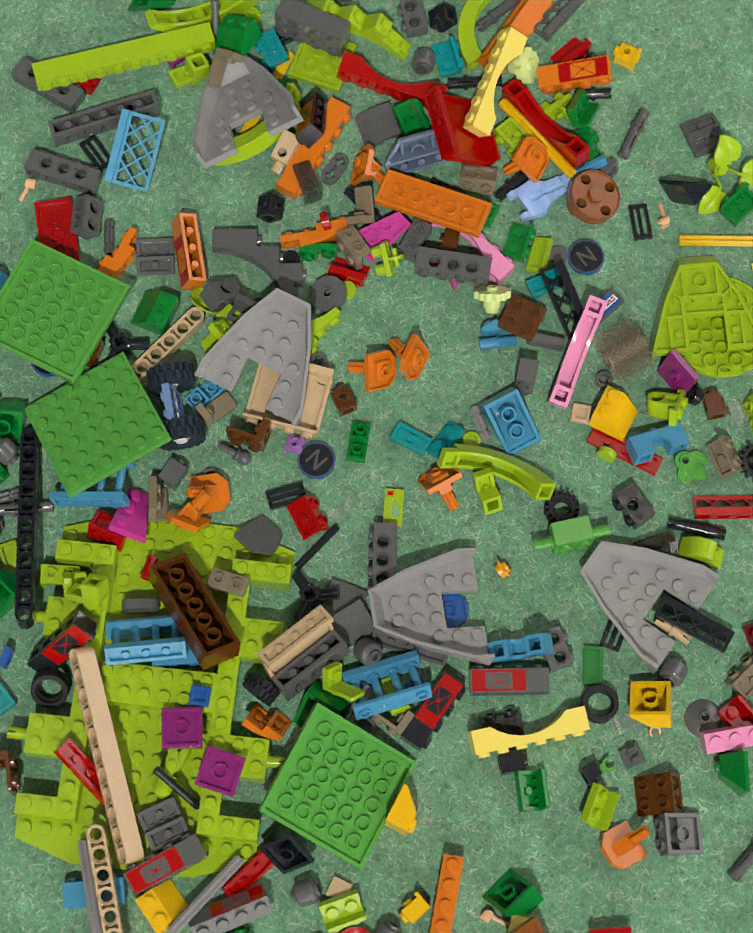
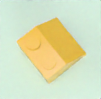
M608 385L588 425L623 442L638 410L625 393Z
M631 681L630 717L651 728H672L671 681Z
M403 785L385 820V826L404 836H407L408 832L412 834L418 822L408 785Z
M171 879L150 889L135 900L156 933L167 932L168 926L188 906Z

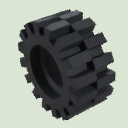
M560 490L559 493L555 491L551 499L546 500L544 505L546 519L550 520L551 523L577 518L580 505H578V499L575 500L574 494L571 496L569 491L563 493L564 490ZM560 502L565 503L569 507V512L566 515H558L554 510V506Z
M251 672L242 683L248 692L267 706H271L280 694L271 683L256 672Z

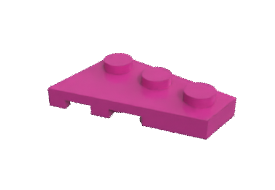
M396 212L358 230V233L370 249L387 240L390 246L411 224L400 212ZM372 252L365 256L370 263L377 259L373 258Z
M129 488L126 494L130 500L129 507L118 508L109 524L108 530L145 543L148 494Z

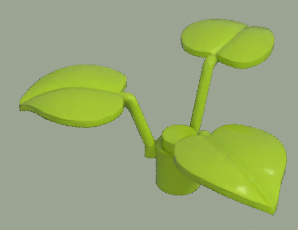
M719 135L714 157L710 158L707 163L708 169L713 172L712 176L718 187L712 185L711 189L702 197L698 205V214H710L721 209L722 206L720 204L726 198V194L721 191L722 186L717 176H723L727 171L740 176L739 185L743 186L747 182L750 184L749 188L753 187V159L748 160L743 165L742 172L727 166L731 165L732 161L739 159L742 152L741 144L731 136Z

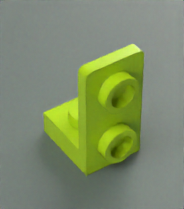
M224 319L211 323L208 326L210 333L202 341L201 346L208 352L231 327Z
M41 564L38 569L37 589H46L48 584L63 585L62 572H78L80 567Z
M335 661L322 668L324 690L345 698L347 701H356L365 695L364 690L342 681V663Z

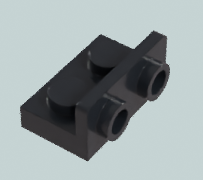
M513 708L506 709L503 713L499 714L494 712L486 713L484 717L479 718L482 728L491 727L509 735H524L521 714Z

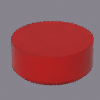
M321 212L319 215L323 229L325 231L330 230L331 226L327 212Z

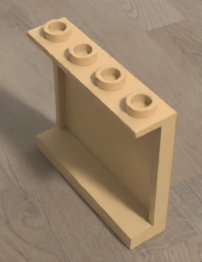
M309 363L300 425H293L291 421L265 409L281 374L259 364L245 413L243 412V419L246 420V423L250 425L261 424L264 418L270 420L272 430L279 428L283 429V432L286 434H294L295 432L301 434L306 439L317 438L335 376L334 369Z
M319 605L257 653L272 683L271 677L334 629L331 624L334 620L322 605Z

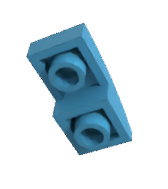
M495 319L492 322L489 320L481 326L480 335L482 337H492L508 332L498 328L499 321Z
M207 380L202 386H197L184 400L195 411L196 405L202 403L205 407L226 391V389Z

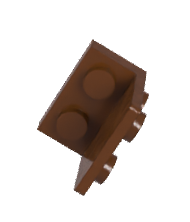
M512 294L498 323V328L531 342L540 323L543 322L546 316L547 309Z
M263 418L261 424L258 423L254 431L256 435L231 426L226 427V433L231 444L235 446H241L242 444L248 446L250 451L258 453L259 451L264 452L272 429L270 420Z
M9 750L0 751V770L6 768L7 790L12 796H17V790H20V781L15 775V771L18 770V760Z
M667 771L634 777L637 814L639 817L663 813H684L680 773Z

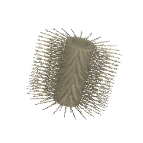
M627 320L623 323L629 324V328L619 325L622 328L616 331L615 334L617 335L615 337L612 336V332L606 333L607 336L602 341L604 343L598 348L602 351L600 355L602 358L600 359H603L606 367L615 371L613 372L614 376L616 374L621 375L623 380L627 378L624 377L627 372L632 376L639 370L637 368L641 369V365L646 368L652 362L649 358H646L651 351L648 350L650 347H648V341L644 337V333H641V324L640 329L637 330L636 325L632 328V321L631 323H626L630 322ZM640 359V364L637 363V365H635L634 363L636 361L638 362ZM632 363L635 366V370L630 367Z

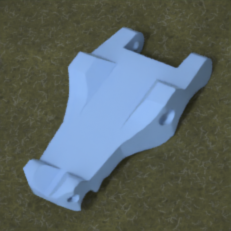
M565 174L547 181L539 180L537 183L528 180L519 188L511 190L506 196L509 201L518 198L525 209V212L520 215L522 221L540 218L546 215L557 199L567 194L568 186L572 180Z

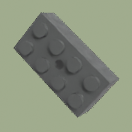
M281 0L275 11V29L281 36H288L299 43L308 44L316 50L325 51L331 56L342 57L350 42L349 21L297 0Z

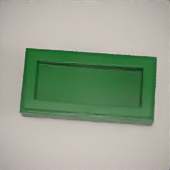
M584 645L582 685H602L604 646Z

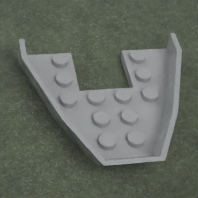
M246 55L242 63L236 61L234 64L227 63L220 87L211 85L206 80L199 102L192 142L195 155L205 169L237 154L238 151L232 129L262 114L267 131L271 137L304 121L292 94L265 67Z
M276 288L243 314L202 358L195 376L202 377L230 392H234L248 360L251 359L281 374L265 409L291 421L293 425H300L311 353V304Z
M605 541L599 543L580 570L603 611L653 675L676 641L644 621L650 609L664 591L683 605L697 612L720 578V575L702 564L644 547Z
M476 548L452 550L406 568L369 589L373 627L428 651L489 666L494 660L495 654H489L485 626L447 628L442 594L477 593L478 584L473 556L477 552Z

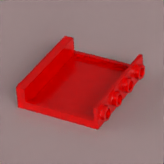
M436 85L423 94L442 160L490 167L501 159L493 130L490 136L478 137L463 128L465 116L471 108L472 100L445 95L442 93L441 87Z

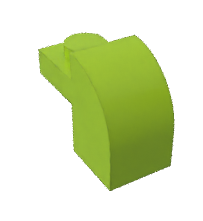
M199 52L186 57L184 66L168 71V77L175 89L187 85L192 87L207 77L210 65L203 52Z
M489 467L472 473L474 491L485 516L503 510L501 495L495 486L492 469Z
M690 536L682 537L678 555L688 561L704 562L713 568H721L725 550L718 547L717 542L713 540Z
M90 573L81 583H75L65 593L66 600L82 603L86 611L94 610L109 594L108 577Z

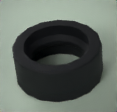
M56 668L39 670L34 675L31 683V696L41 706H59L68 696L69 679L65 673ZM44 680H54L61 685L62 690L57 695H46L39 690L38 685Z
M599 684L586 690L581 698L580 707L585 706L587 718L590 722L603 724L613 719L619 708V700L613 689ZM602 693L608 696L611 701V709L607 714L598 716L589 710L588 700L593 694Z

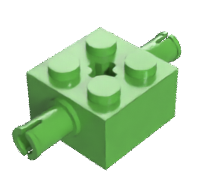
M589 515L551 523L547 533L548 537L532 539V546L534 552L551 548L553 555L558 554V557L569 555L570 551L577 550V553L587 551L588 547H591L594 538L609 536L610 529L608 523L591 527Z

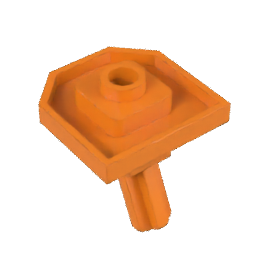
M536 137L522 138L511 158L512 162L505 165L503 171L505 175H511L521 169L533 183H537L549 162L547 148Z
M367 143L359 150L353 161L349 185L356 186L364 179L370 180L373 178L381 186L385 175L380 171L382 167L373 159L375 151L373 145Z
M412 334L408 344L404 345L397 338H391L388 345L400 359V371L410 381L418 378L431 354L417 334Z
M390 350L375 351L365 354V362H348L347 369L350 373H363V376H365V391L367 392L388 388L396 378V357Z
M437 465L422 473L417 482L426 493L431 495L437 492L438 496H442L449 511L459 507L451 491L453 490L451 483L463 477L457 468H440Z
M218 473L189 477L190 486L185 491L189 498L194 500L202 490L208 491L211 495L209 501L202 507V515L223 512L231 501L229 481Z
M202 490L182 510L171 509L167 511L165 518L182 529L191 530L196 533L211 523V519L201 516L202 507L211 498L210 493Z
M624 821L601 835L599 848L610 866L624 870L648 856L640 842L650 836V830L643 825L632 831L627 821Z

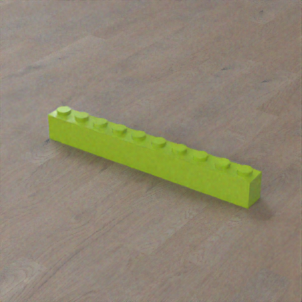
M210 22L32 63L38 91H49L55 87H66L76 82L82 83L89 79L103 78L110 74H121L131 69L138 70L148 65L155 66L165 61L172 62L178 58L188 57L199 52L209 53L212 50H216L215 39Z

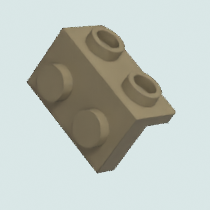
M349 225L336 232L337 242L335 244L338 245V251L344 253L348 265L353 266L357 271L363 268L362 258L370 254L371 249L355 227Z
M720 435L717 437V440L706 445V448L720 480H725L743 470L741 468V459L735 454L733 449L734 443L732 439L728 436Z

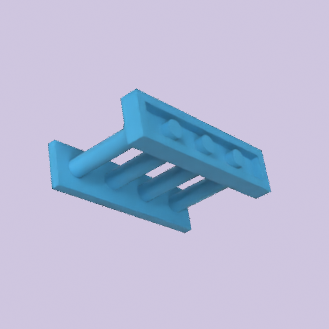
M133 462L118 471L115 490L112 492L104 491L105 478L97 483V489L94 492H86L84 490L72 498L67 495L61 483L60 490L50 491L49 499L55 507H129L130 500L122 490L126 469H135L136 465Z
M170 615L105 621L107 640L112 639V644H104L106 665L187 658L185 637H180V631ZM172 634V638L160 639V635ZM152 636V640L140 641V637ZM132 638V642L120 643V639Z
M417 650L342 672L343 682L357 688L371 683L376 698L365 701L363 696L356 700L357 704L353 705L356 720L365 719L372 715L432 697L430 683L422 684L417 669L421 668ZM409 671L414 687L403 690L397 674ZM390 677L395 692L384 696L379 680Z

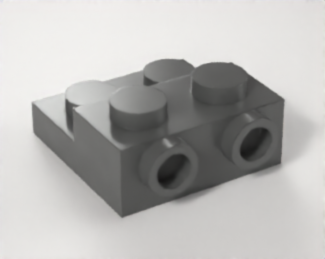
M663 813L656 815L654 828L658 831L659 837L656 841V849L660 851V856L704 854L700 813Z

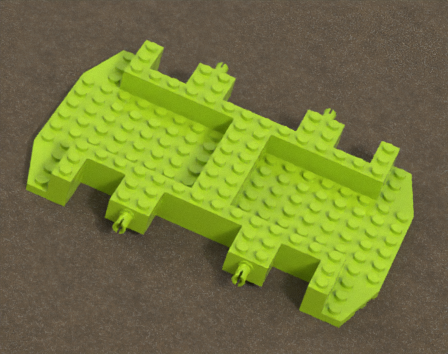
M148 517L145 543L128 537L124 542L123 550L120 552L116 545L101 544L88 538L86 535L89 522L65 526L62 539H58L55 559L58 565L93 569L92 574L108 577L109 594L94 610L90 611L84 610L82 603L69 601L63 597L49 596L47 609L45 611L35 610V622L44 624L43 636L45 639L78 610L97 623L95 638L91 642H86L83 647L92 646L96 654L144 851V858L153 853L158 855L163 852L162 848L153 852L136 814L165 800L155 796L152 790L153 783L157 777L153 770L157 766L164 770V764L169 749L162 750L161 708L197 707L188 705L191 685L194 684L212 687L209 708L202 707L203 748L191 750L188 760L179 773L175 775V778H177V783L200 802V808L195 810L173 790L167 798L174 796L191 835H197L208 857L176 876L196 878L218 873L235 855L240 856L244 863H246L258 849L260 820L221 816L224 794L195 785L194 783L208 745L247 758L239 779L240 781L266 783L267 769L269 767L280 769L286 758L271 756V753H269L270 739L234 736L232 731L241 663L262 664L257 653L285 632V622L247 618L251 587L290 591L295 552L279 545L278 550L270 555L257 552L254 554L234 538V534L242 529L240 527L209 524V526L196 533L191 530L182 529L168 520L166 522L148 521ZM186 553L205 585L208 583L213 567L250 579L244 597L220 590L217 594L209 590L241 642L239 656L205 670L201 667L173 669L152 666V661L106 665L104 644H112V639L107 640L105 621L170 615L150 581L140 578V571L143 570L147 555H151V558L152 555L159 558L157 562L159 563ZM153 598L159 600V611L122 612V600ZM172 634L160 635V639L172 638ZM142 636L140 641L152 640V636ZM121 638L120 643L132 642V638ZM76 685L74 687L70 717L30 713L26 728L8 726V739L25 740L24 754L27 757L60 760L54 754V751L66 738L70 737L94 763ZM64 763L62 764L57 797L17 793L14 814L17 816L15 838L70 864L81 865L77 842L87 840L86 832L90 826L101 825L107 833L113 869L126 871L127 867L135 863L140 865L145 862L143 858L142 861L127 865L119 863L105 807ZM94 828L91 832V837L94 840L100 839L102 836L101 830ZM181 840L174 842L173 845L181 842ZM101 848L97 849L94 854L95 858L99 861L105 858V851Z

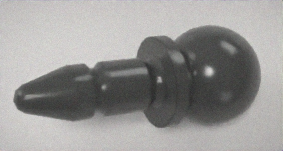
M218 444V448L221 451L233 456L232 460H237L240 465H248L251 462L252 457L248 451H241L240 448L235 450L232 447H228V445Z

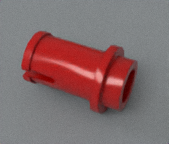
M151 555L146 556L143 570L140 571L141 579L149 581L150 566L157 564L159 558L153 555L152 558Z

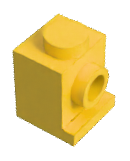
M622 42L620 46L616 45L612 55L615 56L613 62L633 71L641 56L642 49H637Z
M418 892L414 894V900L410 898L402 905L403 910L398 914L405 924L409 922L412 925L430 909V906Z

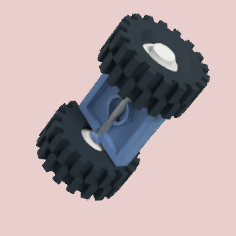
M178 360L177 362H163L161 365L156 364L154 365L155 367H150L146 371L149 392L152 395L157 394V396H161V400L165 404L163 414L166 420L163 424L172 438L171 441L159 448L162 450L167 449V451L193 448V446H199L200 443H204L206 436L203 420L196 416L193 418L192 416L185 417L181 393L190 391V388L193 389L196 385L192 363Z

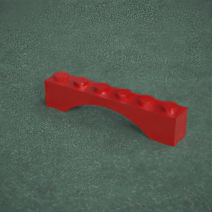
M347 51L344 52L336 77L343 82L356 84L363 89H371L377 94H385L398 101L417 98L426 110L427 106L423 94L435 85L441 87L443 94H446L448 88L433 81L421 84H401L390 81L373 71L361 56Z
M517 78L502 88V99H507L575 170L589 159L590 147L577 135L571 134L558 126L541 109L529 90Z

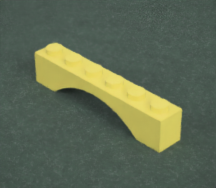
M512 27L501 29L497 34L496 44L490 52V59L484 67V74L478 83L476 95L471 101V108L465 116L463 128L478 137L490 136L496 121L494 92L497 80L504 67L513 58L522 54L527 41L526 36Z
M585 706L560 711L556 718L546 727L528 735H509L491 727L466 733L471 755H478L479 759L490 756L489 752L497 751V754L509 752V748L516 746V750L528 748V743L535 742L536 746L546 744V739L554 738V741L566 739L565 735L572 734L573 737L585 735L584 731L590 730Z

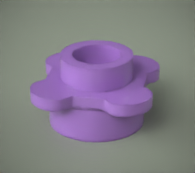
M293 434L288 435L287 444L284 446L285 451L294 454L302 453L305 438L302 436L295 437Z

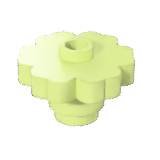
M524 47L522 54L516 56L508 63L509 73L515 75L518 80H521L522 84L534 83L535 79L538 78L537 67H539V58L536 51H533L531 47Z
M498 285L480 286L473 289L474 299L483 301L485 313L495 314L500 312L502 301L511 298V288Z

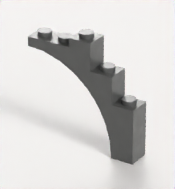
M212 229L213 253L239 257L256 265L270 277L277 288L298 298V287H302V281H306V270H302V263H283V253H280L279 246H261V236H257V229Z

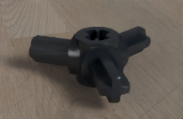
M112 321L106 331L110 337L109 343L111 345L109 347L110 352L104 362L121 352L127 354L131 353V350H148L149 341L148 339H131L130 336L119 332Z
M302 571L295 572L292 575V579L300 589L299 595L301 596L299 600L301 604L294 616L295 621L299 622L309 614L311 608L315 609L317 605L322 604V601L340 599L338 588L321 589V587H315L313 583L308 582ZM308 594H310V595L314 594V595H315L314 598H312V597L308 598V597H307Z

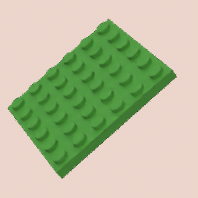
M31 239L0 290V348L76 384L131 287Z
M124 352L81 375L76 384L69 382L25 407V413L70 498L172 440Z
M315 703L258 811L361 870L385 825V820L403 785L408 781L417 762L323 705Z

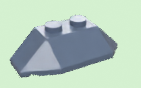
M433 129L397 139L384 164L386 173L390 169L407 174L450 161L441 159Z

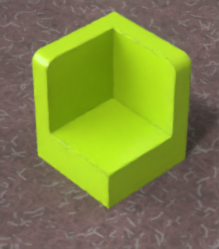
M85 571L62 572L64 597H66L65 593L75 583H81L86 578Z

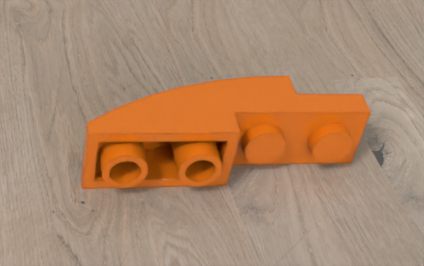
M346 217L329 221L331 229L327 231L323 229L322 223L319 221L315 223V230L306 229L300 233L287 232L279 236L281 249L301 247L315 243H332L337 240L336 232L349 226L347 225Z
M130 227L127 232L123 233L121 244L114 249L112 257L105 255L104 259L98 262V271L117 279L126 270L136 256L133 245L138 238L137 229Z

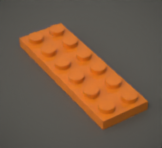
M388 169L374 200L375 204L479 238L492 208V203L390 169Z

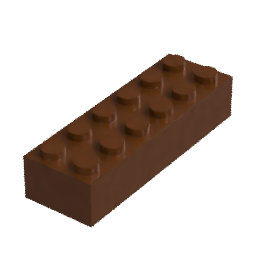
M186 553L151 565L149 581L180 633L185 637L186 643L201 668L205 670L239 656L241 642Z

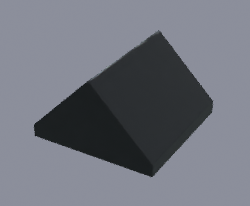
M663 179L659 181L673 203L693 206L712 187V184Z
M281 825L258 847L283 875L315 861L314 857L291 832Z

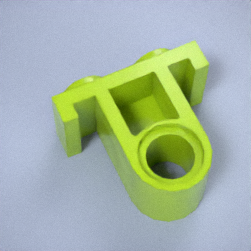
M678 389L677 394L658 391L649 393L647 395V414L650 417L669 420V426L676 427L679 419L682 420L684 409H687L688 398H685L686 390Z

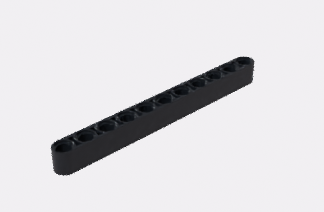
M33 428L23 430L20 435L15 618L18 626L22 629H29L35 623L40 443ZM27 473H33L31 476H25ZM27 490H32L31 493H25ZM28 507L32 508L30 511H24ZM31 525L30 528L24 529V526ZM25 543H31V545L27 547L23 546ZM24 561H31L29 564H22ZM26 578L30 579L29 582L22 583V580ZM23 597H30L27 601H21ZM23 615H29L25 620L20 619Z

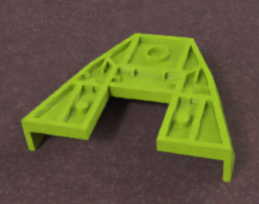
M714 255L675 259L661 293L650 338L652 343H649L651 346L649 350L653 353L651 356L654 357L651 360L652 362H655V356L669 355L674 349L679 354H690L686 319L723 316L727 350L753 348V317L737 287Z

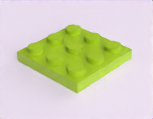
M349 42L345 51L355 54L357 44ZM300 43L289 69L288 77L339 94L343 81L336 77L342 57L331 56L325 51L316 50L308 44Z

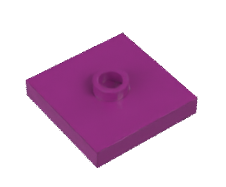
M676 349L669 353L657 370V373L676 394L678 389L686 390L685 396L700 378Z
M202 707L161 708L162 750L203 748Z
M208 745L194 784L234 797L247 758Z

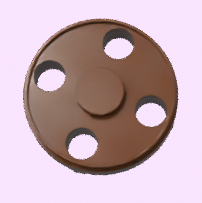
M588 170L577 175L567 189L568 211L572 216H576L579 220L588 224L605 223L616 213L620 204V191L616 182L609 175L598 170Z

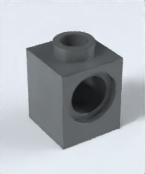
M170 458L158 475L159 481L176 491L182 482L181 479H184L188 473L186 464L180 459L174 460Z

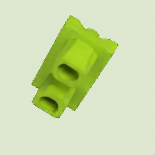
M558 92L553 97V104L545 101L540 107L553 121L561 118L567 121L569 118L567 117L566 110L571 103L572 95L570 93L564 95Z
M388 240L382 241L371 249L373 258L382 257L384 262L375 265L377 275L393 276L395 273L394 265L395 267L400 266L399 259L404 257L403 253L397 254L396 247L391 248L390 252Z

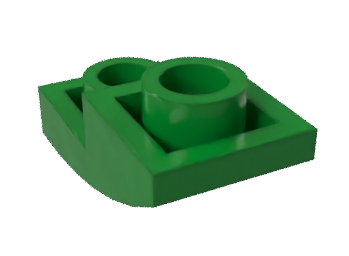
M330 243L304 245L299 247V257L306 262L317 261L318 254L323 258L332 259V257H337L338 245Z
M352 421L346 461L365 463L371 423Z

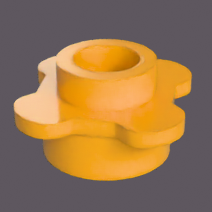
M497 560L498 564L494 566L497 573L502 579L506 576L511 577L509 574L511 569L506 562L501 563Z

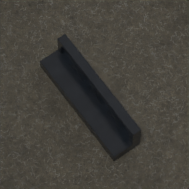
M562 259L552 265L538 270L562 328L569 339L573 336V333H570L567 327L569 321L578 323L583 307ZM553 269L556 275L554 282L548 280L544 272ZM555 286L563 291L561 299L553 294ZM562 303L570 307L569 316L561 313Z
M664 595L654 614L660 620L722 653H725L735 633L667 595ZM664 609L673 615L667 617L661 614L660 611ZM679 618L691 625L684 626L680 624ZM696 627L707 632L708 634L703 636L700 635L697 632ZM714 637L725 642L724 645L717 644Z

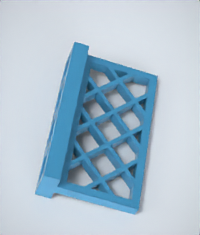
M122 108L104 181L148 192L166 120ZM132 116L140 117L144 124L134 130L131 125ZM153 121L161 123L160 130L152 135L147 125ZM146 127L151 136L141 141L136 131ZM134 133L139 143L129 147L126 142L127 137ZM152 138L156 144L155 149L147 152L143 142ZM141 144L146 154L136 159L132 149ZM130 151L135 160L125 166L122 161V155ZM148 156L151 165L143 170L138 161ZM136 162L142 172L132 177L127 167ZM123 169L127 171L130 177L125 182L116 180L118 172ZM143 174L147 180L145 188L137 186L134 178Z

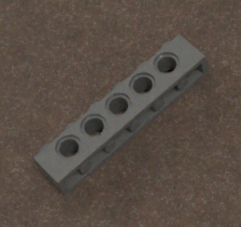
M154 90L48 121L55 146H61L90 137L93 134L97 135L117 129L122 108L151 117L160 116ZM132 116L131 124L142 120L140 117Z

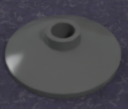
M707 699L693 701L684 713V722L687 729L693 735L699 737V731L722 728L723 721L717 716L721 709L717 704ZM702 714H706L708 716L707 721H704L701 718Z

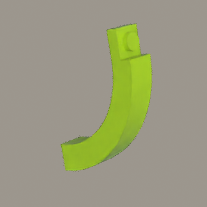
M467 0L461 12L457 41L460 49L459 55L463 57L464 67L467 72L480 65L477 59L482 53L476 42L474 27L482 10L493 0Z
M287 83L286 89L292 94L299 111H301L298 105L301 94L294 83ZM263 120L253 129L234 137L238 153L214 166H225L249 159L273 145L280 138L282 132L271 137L267 131L265 120Z
M454 444L453 448H442L437 462L440 468H463L481 471L490 467L494 476L518 486L534 500H550L556 483L551 478L530 464L505 453L484 447Z

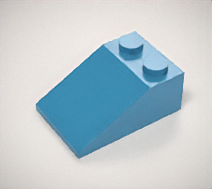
M510 387L479 404L487 422L507 455L511 456L541 440L517 388Z

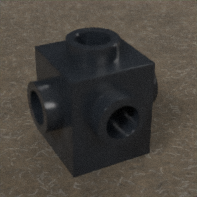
M445 3L436 6L428 12L430 28L440 33L446 32L458 24L456 8Z
M273 192L260 196L257 203L256 217L267 223L282 220L285 199Z

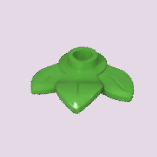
M682 451L677 453L674 458V464L678 468L677 476L679 480L685 485H688L692 478L695 480H705L707 478V471L703 464L708 460L707 456L700 451H692L690 453ZM683 457H684V458L686 459V461H687L686 464L683 463V461H682V458H683Z

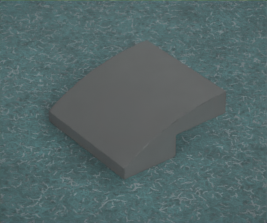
M389 102L370 108L354 117L364 145L368 143L374 147L383 144V141L401 136Z
M713 112L680 124V129L695 159L715 152L719 135L723 134L720 129L721 124Z
M173 238L136 239L137 276L174 274Z
M174 796L136 813L153 852L180 840L181 837L190 833Z

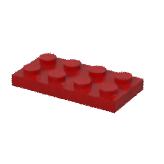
M71 197L34 202L39 242L80 262L77 235L70 232L73 211Z

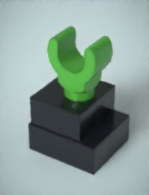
M610 757L603 759L599 766L593 761L579 770L589 788L592 787L593 782H598L597 778L604 772L614 770L615 766L608 768L605 765V762Z

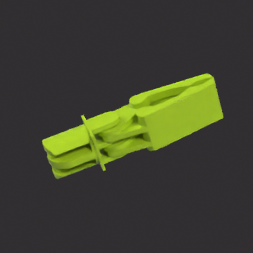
M169 749L163 771L174 781L178 782L175 775L179 773L188 760L192 749H182L180 752L178 749ZM156 777L152 790L155 796L165 799L171 794L172 789L159 777Z

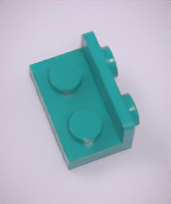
M274 28L262 33L263 36L254 45L258 55L262 54L264 57L261 60L264 67L270 69L271 73L275 71V67L289 61V57Z
M453 35L449 36V41L431 45L432 51L436 55V65L440 78L462 74L464 60L462 56L459 57L458 41H454Z

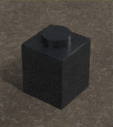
M521 749L497 755L501 776L514 774L516 771H525V766H528L527 756L522 754Z

